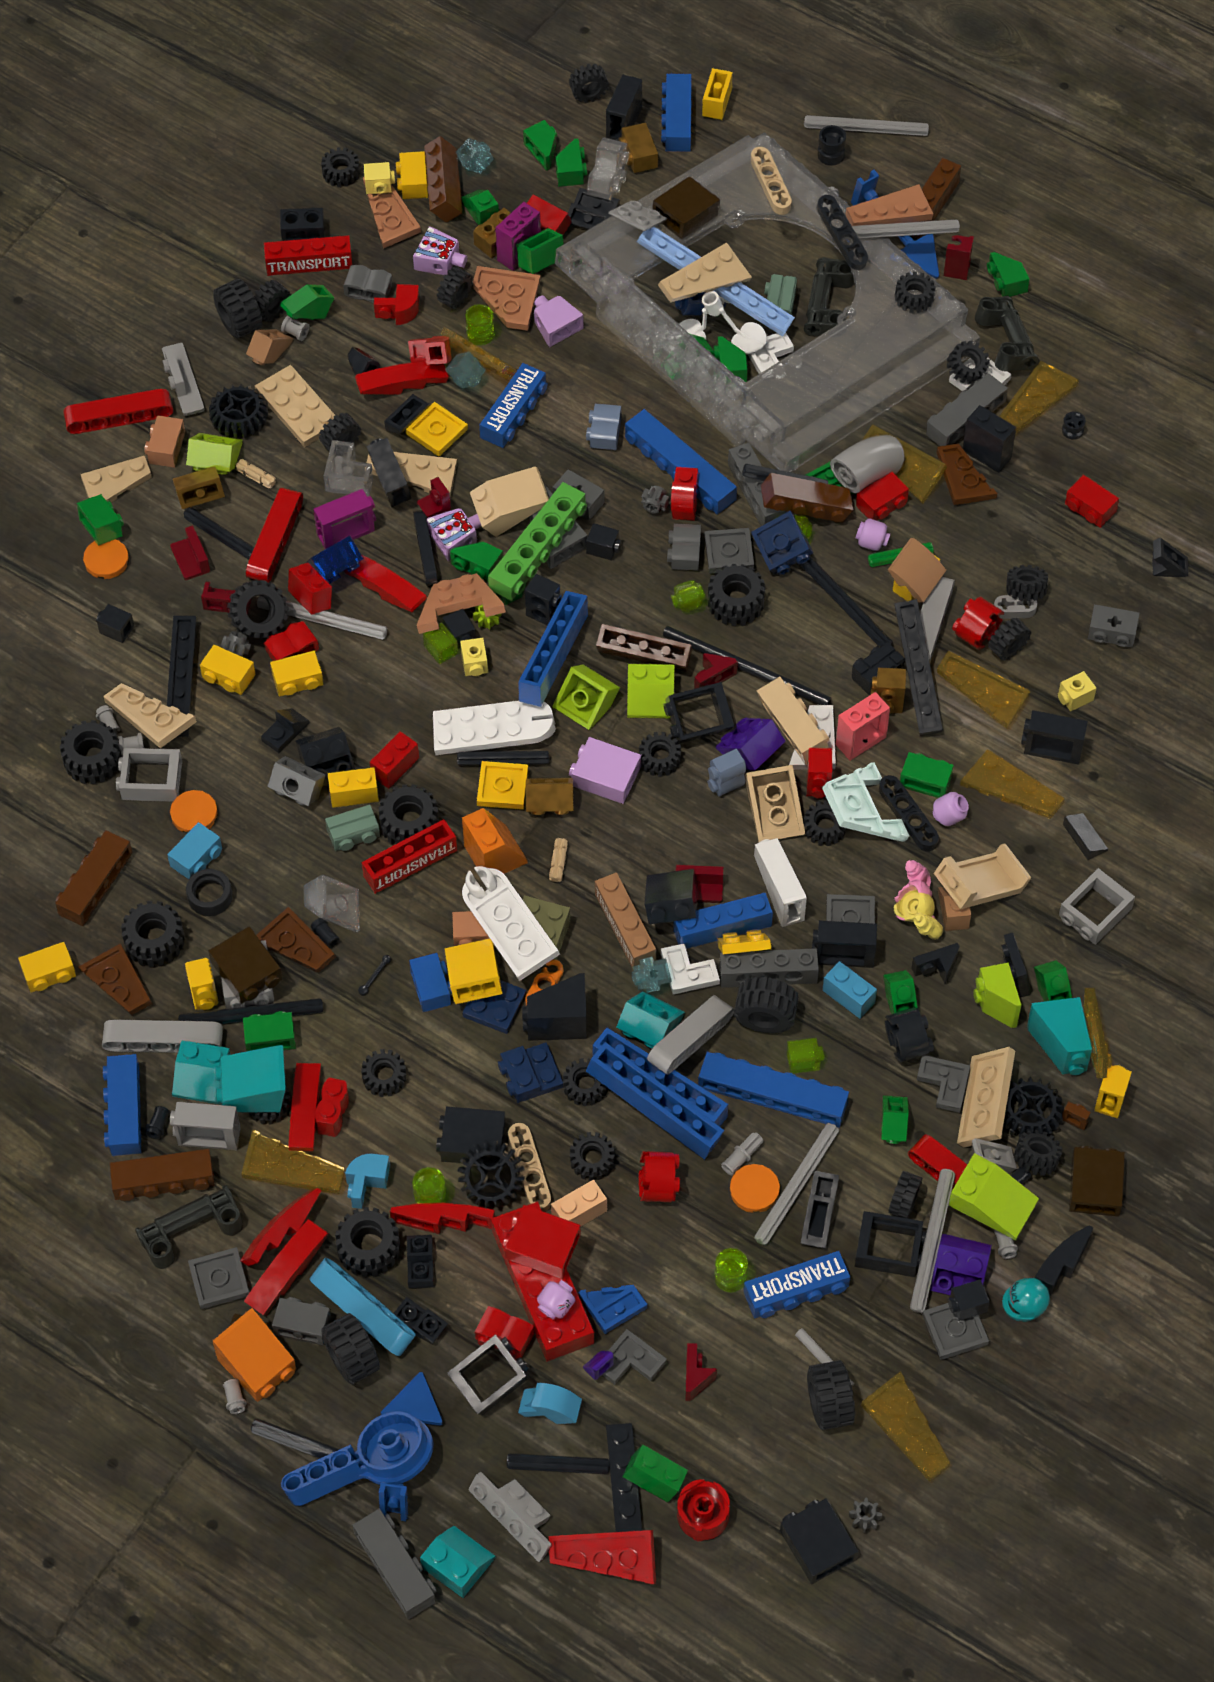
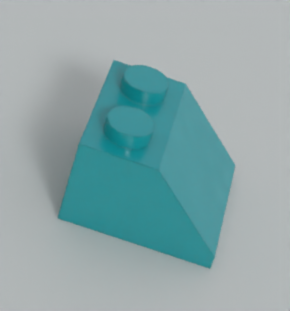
M642 991L626 1002L616 1028L622 1030L624 1035L638 1038L644 1041L646 1046L653 1048L679 1025L685 1012Z
M181 1040L175 1062L172 1096L220 1105V1103H216L215 1099L216 1088H219V1081H215V1066H219L221 1056L231 1055L229 1048Z
M452 1526L434 1539L420 1557L421 1567L464 1598L496 1557L460 1529Z

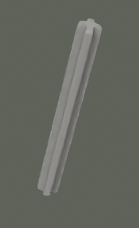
M810 115L805 116L804 121L805 128L814 129L835 125L841 127L844 131L927 136L929 130L927 123Z
M955 219L852 226L858 238L861 239L959 232L960 224ZM844 237V238H842V240L851 239V238H850V237Z
M259 596L257 606L269 610L267 600ZM285 601L286 606L289 607L286 615L379 639H385L387 635L386 626L328 611L311 615L302 605Z
M827 1123L755 1234L754 1239L757 1243L767 1245L837 1136L839 1129L835 1124Z
M942 1169L939 1175L910 1309L917 1313H923L927 1303L955 1173L950 1169Z

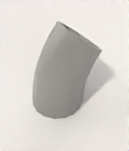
M878 435L864 439L834 457L830 465L838 481L844 487L849 488L851 492L858 493L888 473L893 472L896 474L903 464L904 451L897 438L891 435Z

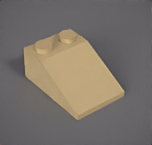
M536 466L488 480L470 492L482 528L495 537L542 509L549 500Z
M793 765L746 773L744 776L758 842L765 839H783L805 835Z

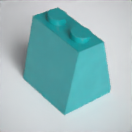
M1080 997L1032 1003L1027 1023L1028 1031L1062 1074L1079 1075L1087 1071L1092 1046Z
M283 1045L221 1056L219 1066H215V1081H219V1088H216L215 1093L216 1103H220L223 1106H235L237 1112H280L285 1094Z

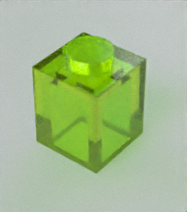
M442 622L439 624V629L423 633L424 647L439 665L458 654L457 640Z
M816 1038L787 1041L786 1054L790 1073H803L820 1069V1061H824L822 1046H818Z

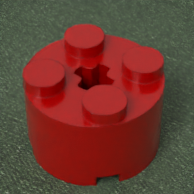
M978 597L975 600L971 598L964 606L965 613L955 621L952 630L955 631L956 636L976 649L981 650L985 647L982 644L985 639L991 640V636L995 635L994 632L999 629L1003 621L1000 615H1004L1005 612L984 598Z
M642 1151L640 1163H644V1166L639 1170L638 1178L640 1201L669 1203L675 1201L676 1192H679L680 1179L675 1177L676 1169L679 1168V1154H674L673 1152Z
M703 1479L687 1484L682 1489L677 1502V1520L683 1532L695 1541L713 1539L725 1530L729 1522L730 1500L726 1490L714 1481L709 1482Z

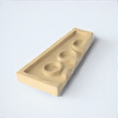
M725 243L661 280L658 286L671 303L693 297L698 293L714 291L716 288L733 286L738 282L744 283L750 281L752 277L730 246Z
M394 452L409 487L414 485L423 488L424 492L429 493L431 490L430 480L439 477L450 492L451 497L457 459ZM368 454L366 472L377 476Z
M122 683L103 696L105 702L160 749L197 722L194 715L189 713L187 715L183 714L178 708L165 706L160 700L145 697L144 693Z

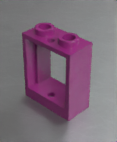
M525 202L496 226L497 261L512 271L518 267L517 244L541 232L540 212Z
M363 489L313 509L316 533L326 551L375 531L374 522L376 521V516L373 512L375 504L370 495L367 496ZM362 513V514L359 515V516H356V517H354V518H351V519H349V520H347V521H344V522H342V523H339V524H337V525L331 526V525H333V524H335V523H338V522H340V521H343V520L348 519V518H350V517H352V516H355V515H357V514Z

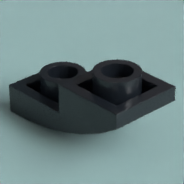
M432 1235L407 1236L408 1288L434 1287Z
M408 1297L403 1300L393 1313L411 1328L417 1337L431 1344L435 1342L448 1325L446 1321L428 1308L424 1310Z

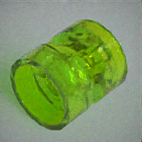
M482 304L471 306L465 314L467 339L474 345H486L494 338L493 311L490 307Z
M431 1167L422 1168L417 1171L412 1181L415 1203H445L446 1189L443 1174L436 1168Z
M735 1248L724 1249L718 1254L715 1261L714 1279L720 1289L725 1292H736L744 1287L748 1269L746 1255Z

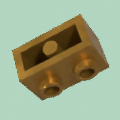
M642 123L622 128V137L619 138L621 150L626 152L625 160L627 165H631L633 173L658 168V152L647 124Z
M505 208L494 213L490 219L478 225L473 231L474 245L491 259L497 255L496 226L511 214Z
M215 466L173 478L182 509L225 497Z
M878 668L877 677H872L871 694L876 692L890 707L889 714L902 713L906 669Z
M573 778L526 779V812H531L533 815L545 814V811H555V814L563 815L573 811Z

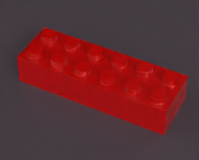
M538 1201L527 1205L542 1211ZM521 1207L491 1218V1228L528 1319L534 1325L535 1335L541 1350L548 1362L593 1345L594 1331L567 1269L563 1279L505 1259V1249L502 1248L506 1235H511L514 1228L512 1227L513 1218L516 1212H521ZM562 1280L573 1288L571 1294L575 1297V1302L563 1318L556 1317L553 1320L538 1309L537 1297L549 1281L559 1283Z

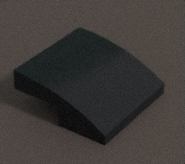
M579 188L574 203H571L568 211L572 221L570 225L605 235L614 218L613 215L609 214V211L619 207L620 200Z

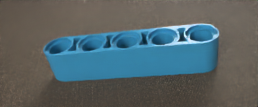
M324 1258L310 1277V1281L344 1312L355 1316L363 1328L391 1353L401 1356L416 1336L411 1328L334 1261Z

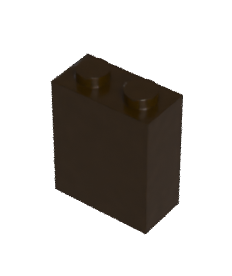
M689 176L654 199L652 210H656L660 215L666 217L667 220L662 222V224L683 239L718 216L720 199Z
M250 926L208 950L210 962L241 1004L255 999L259 993L268 988H274L282 980L280 967Z
M1090 1146L1074 1147L1071 1164L1069 1212L1119 1217L1123 1198L1125 1152H1120L1113 1148L1101 1150L1093 1149Z

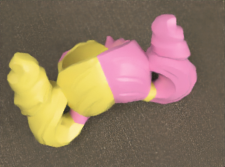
M909 860L906 863L905 870L910 881L898 892V896L894 898L896 902L893 907L894 913L901 921L914 922L921 935H928L931 939L936 940L942 935L943 926L933 915L935 904L932 898V891L930 890L931 879L929 871L920 863Z

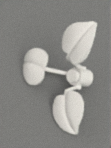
M709 291L702 297V303L705 307L702 309V326L696 319H686L677 325L666 341L670 346L676 348L688 333L706 339L703 330L706 329L707 314L712 316L723 315L737 333L733 336L731 343L746 354L762 349L767 343V335L764 329L754 322L745 323L741 330H739L723 309L724 302H730L719 296L715 291Z

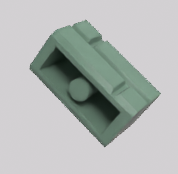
M773 274L771 281L766 282L764 295H768L767 300L792 315L797 288L796 277H784L783 275Z
M370 804L325 819L326 829L335 851L340 849L347 851L356 844L362 842L368 844L380 837L379 826Z

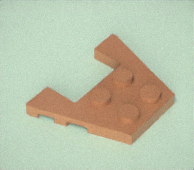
M477 573L463 575L452 580H442L439 583L433 584L417 623L418 632L421 634L439 629L437 617L439 615L483 605L486 617L505 613L504 603Z

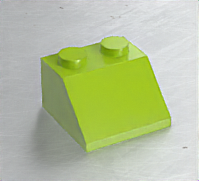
M199 433L189 438L186 465L193 466V470L197 471L215 466L218 474H227V472L235 469L243 440Z
M584 664L573 666L570 668L552 707L586 729L591 730L609 710L620 687Z
M628 664L627 718H670V716H666L663 704L666 703L665 700L669 695L674 694V665Z
M1009 963L980 968L979 976L975 979L976 989L973 990L976 1004L980 1003L981 1010L985 1014L1011 1028H1016L1021 1002Z

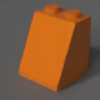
M482 808L462 817L464 847L476 866L497 869L505 874L528 863L506 824L487 810Z
M253 1308L248 1310L213 1340L217 1360L235 1379L239 1380L241 1386L257 1402L262 1398H268L275 1391V1387L279 1383L288 1381L295 1373L296 1365L294 1358Z

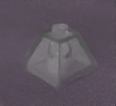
M323 874L304 885V907L321 919L356 933L360 931L359 889Z

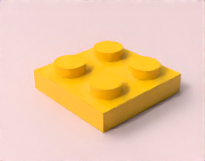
M434 402L406 428V435L440 457L468 430V424Z
M482 761L477 806L524 809L528 765Z
M761 930L747 931V935L737 936L736 932L724 933L722 938H717L718 948L722 954L771 949L770 939L765 933H761Z

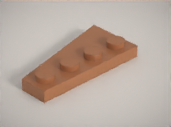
M363 177L364 187H365V177ZM392 184L391 193L367 194L383 249L421 233L420 225Z
M918 184L848 207L845 215L851 226L928 221L932 220L933 212Z

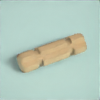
M240 459L236 464L238 472L246 473L247 477L260 484L263 483V486L271 489L275 485L276 478L271 474L266 475L265 471L253 464L249 465V462Z
M557 838L554 843L549 879L552 882L562 881L568 841L565 838Z

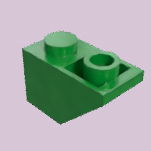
M579 138L570 142L556 156L558 187L583 185V176H587L586 163H582V160L585 159L584 147H580Z
M991 252L989 262H987V271L989 275L993 276L995 288L997 291H1000L1002 297H1012L1027 293L1030 278L1023 264L1004 255Z
M307 284L283 300L280 306L292 319H325L334 296L324 285Z
M718 336V345L714 346V359H718V363H715V374L720 376V385L747 383L746 353L724 337Z
M484 541L452 548L450 551L451 565L458 570H464L470 574L477 573L482 580L489 582L488 576L503 558V550Z
M1055 960L1034 967L1038 990L1044 1002L1072 998L1065 966Z
M907 970L883 975L886 998L891 1014L912 1007L918 1008L914 980Z

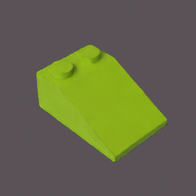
M974 1153L951 1192L949 1206L1016 1240L1038 1203L1039 1198L998 1165Z

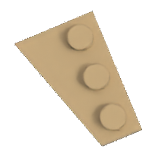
M145 456L81 474L88 498L102 494L105 500L111 503L117 500V496L126 490L131 491L152 478Z

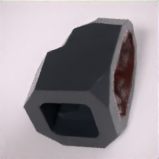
M352 346L347 357L355 375L380 368L377 359L363 350Z

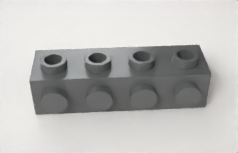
M989 373L983 378H978L972 387L968 390H963L956 400L952 403H947L941 412L929 418L926 435L939 446L953 445L965 435L967 418L976 408L981 405L987 410L994 412L1006 402L1008 388Z
M379 1508L352 1525L354 1535L408 1620L435 1604L434 1593L437 1591L429 1578L425 1580L420 1572L423 1569L416 1557L411 1559L407 1552L409 1546L402 1535L397 1537L393 1530L396 1528L395 1524L388 1514L384 1516Z

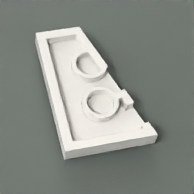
M810 705L807 714H813L818 722L817 728L819 730L824 729L830 739L827 744L829 748H832V769H835L833 705ZM794 750L789 765H793V770H807V766Z

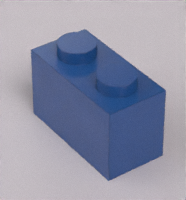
M437 953L409 960L410 972L422 1011L426 1012L451 1005L450 996L452 991L450 981L446 982L444 975H447V969L444 960L440 961Z

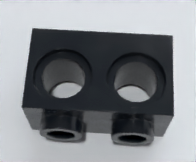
M323 208L280 209L282 241L325 238Z
M535 574L525 589L526 616L548 626L562 599L560 584Z

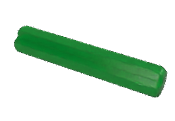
M923 543L922 545L933 554L934 548L932 543ZM903 548L869 554V566L875 567L893 563Z

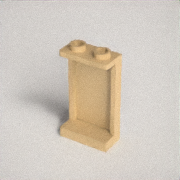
M1001 844L996 852L960 862H955L951 856L946 857L934 872V875L960 909L1019 894L1031 880V876L1006 844Z

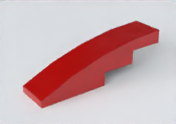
M426 361L378 368L355 376L360 394H401L403 389H424L426 383H446L449 378L444 363L427 365Z
M359 553L354 555L342 567L345 574L361 580L363 587L378 592L382 600L410 612H413L427 599L426 594L407 580Z
M296 1063L289 1130V1151H314L317 1126L315 1111L319 1104L321 1063Z
M319 1188L310 1190L288 1204L257 1235L240 1261L247 1266L256 1264L265 1249L269 1251L277 1248L285 1234L291 1235L296 1233L302 1226L322 1190Z
M419 1203L391 1207L390 1218H393L395 1223L435 1234L440 1233L442 1226L466 1232L469 1223L492 1229L491 1218L495 1217V1210L452 1203Z
M308 1219L272 1261L244 1302L263 1316H267L280 1295L284 1296L296 1277L303 1274L329 1233Z

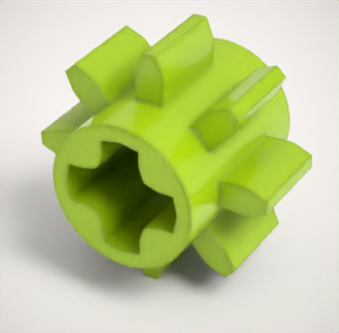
M483 605L475 606L473 620L478 621L479 628L491 629L495 624L499 625L501 614L486 617Z

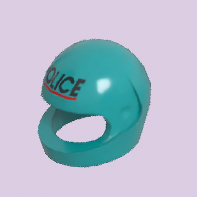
M1036 1278L1020 1279L1006 1290L1002 1300L1005 1313L1014 1320L1031 1321L1046 1311L1050 1302L1049 1291ZM1009 1303L1011 1304L1012 1308H1014L1020 1314L1014 1313L1011 1310Z

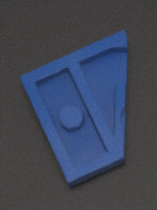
M625 1285L619 1288L606 1287L601 1288V1291L586 1292V1290H581L578 1292L579 1298L604 1334L647 1309V1303L634 1285Z

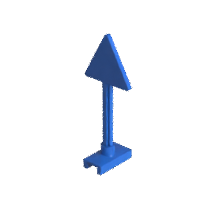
M875 170L870 172L867 181L864 182L861 177L857 179L851 200L853 206L879 198V195L875 192L879 175ZM927 234L916 241L910 235L898 236L906 247L892 254L891 259L938 279L939 271L933 234Z
M419 1372L381 1411V1415L389 1412H405L425 1424L442 1425L441 1416L422 1372ZM403 1483L397 1485L380 1484L379 1505L384 1516L387 1512L401 1513V1521H406L408 1514L407 1486H404Z

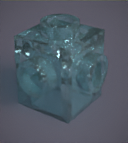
M468 138L456 151L464 168L480 174L494 160L486 143L478 142L471 138Z
M470 352L457 354L445 369L453 378L455 384L461 388L475 387L480 383L481 376L486 371L480 364V361Z
M653 957L640 959V965L633 966L632 980L634 985L638 986V990L646 988L647 993L661 990V984L672 982L666 958L654 961Z

